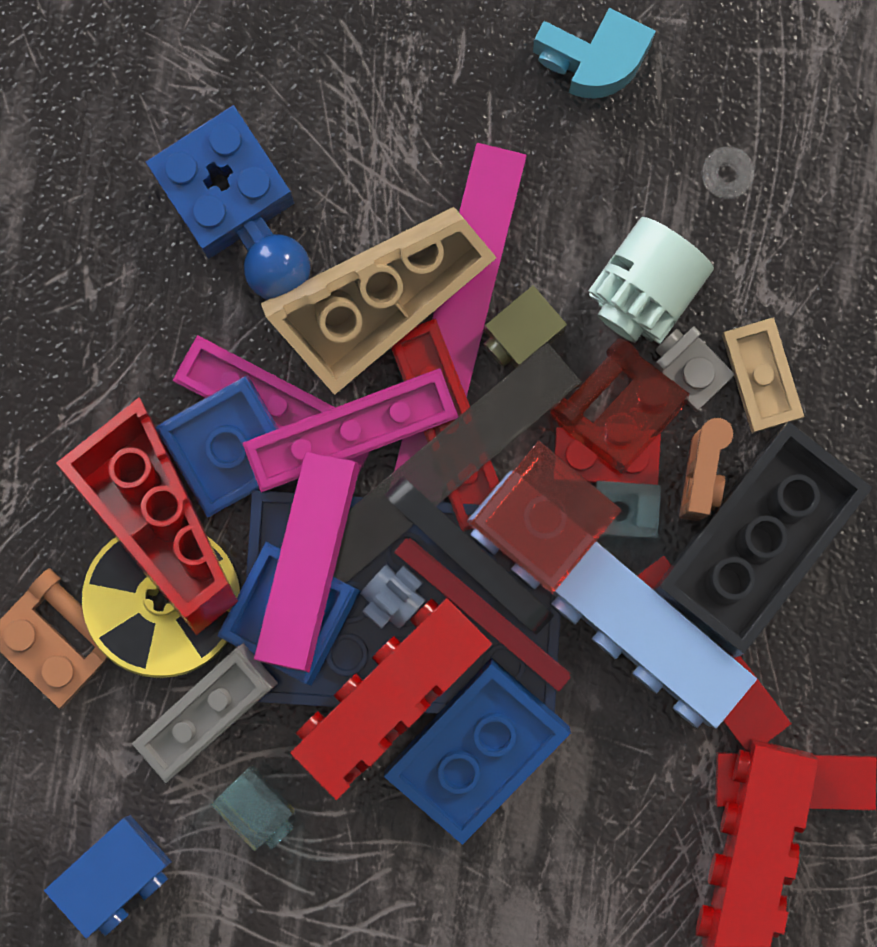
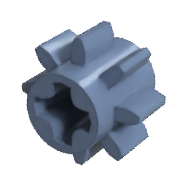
M386 564L361 591L360 595L369 602V605L362 612L380 629L390 621L400 630L426 601L416 591L423 584V581L405 565L396 573Z

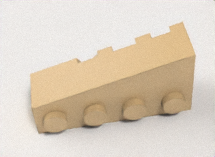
M452 207L306 280L297 288L262 302L261 305L266 318L335 395L497 257L461 214Z

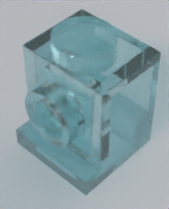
M597 481L595 483V493L585 492L582 523L592 524L591 536L654 541L658 536L661 485ZM621 502L628 507L629 516L626 520L616 521L611 517L610 507L613 503Z

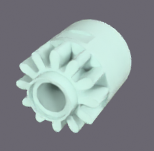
M641 217L588 290L590 292L589 296L599 303L598 306L602 308L597 317L614 332L634 343L642 334L647 340L651 342L654 340L661 344L713 272L714 267L703 253L682 236L655 220Z

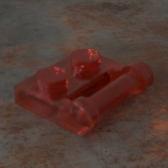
M620 338L606 351L608 357L568 400L565 398L561 399L551 409L550 413L560 427L623 474L688 403L690 393L643 359L632 344ZM623 371L633 381L592 423L584 417L583 413Z

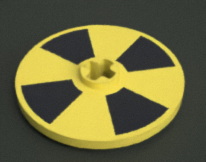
M208 537L237 598L240 593V587L235 569L222 548ZM116 538L107 543L96 555L89 567L83 585V615L94 643L113 663L129 672L146 677H175L204 666L225 647L227 641L217 635L231 608L196 635L171 604H166L163 611L154 610L153 601L147 599L148 595H157L159 593L158 588Z

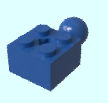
M234 105L146 161L155 179L208 259L240 239L248 251L244 260L245 279L249 287L258 296L267 300L275 298L297 288L309 279L310 260L303 246L289 236L273 234L266 223L295 204L291 191ZM220 174L223 176L229 175L227 180L230 187L227 190L221 191L217 186L209 188L213 184L212 179Z

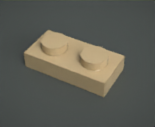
M774 317L723 332L722 338L732 371L735 374L734 377L751 433L753 434L786 424L788 421L794 422L804 418Z

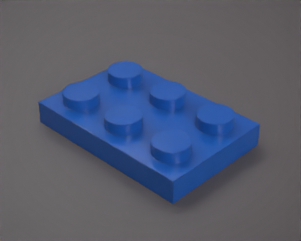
M491 658L392 761L384 771V778L463 845L571 734L570 726Z

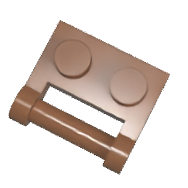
M722 418L708 420L692 437L679 518L701 521L710 515V512L714 511L715 507L721 506L725 476L717 475L719 455L721 450L725 449L733 439L731 425Z
M48 568L0 619V652L59 709H62L109 659L100 651L90 636L85 623L82 605L59 584L62 579L51 568ZM44 600L52 605L95 646L86 658L35 610Z

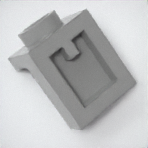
M693 326L685 335L676 329L655 349L661 358L656 362L653 369L697 412L735 374L699 338L701 333Z

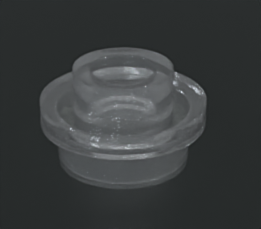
M722 147L713 151L705 160L702 168V179L706 188L713 195L723 199H733L743 195L751 186L754 179V166L750 157L744 151L735 147ZM722 166L734 168L737 173L736 180L732 182L723 181L718 174L719 168Z

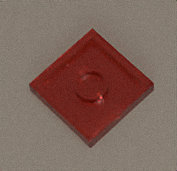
M538 441L469 525L552 594L617 517L621 509Z

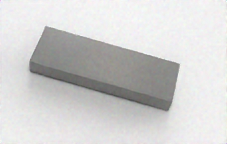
M244 643L234 649L132 743L165 783L173 779L278 684L259 661L254 660V654Z

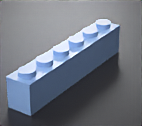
M513 470L503 477L467 520L475 528L470 536L492 555H495L500 549L516 562L510 570L533 590L540 584L543 585L556 597L551 605L561 615L575 625L580 619L584 620L597 631L592 640L614 659H617L621 653L638 666L632 674L656 694L661 688L665 689L678 701L673 706V709L695 728H698L702 722L709 727L717 728L757 680L754 675Z

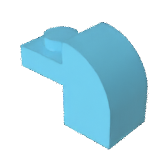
M609 8L591 44L543 21L534 39L533 52L540 55L538 61L550 70L560 74H565L567 70L575 73L571 80L569 93L583 98H602L620 91L634 78L652 44L656 31Z

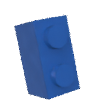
M129 815L119 821L52 882L44 892L86 939L97 930L104 936H107L129 916L122 908L136 894H139L145 901L168 880L162 871L172 861L134 818Z

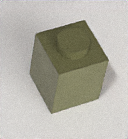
M532 285L485 325L484 333L489 339L483 344L502 367H505L510 362L518 372L565 332L567 324L535 286Z

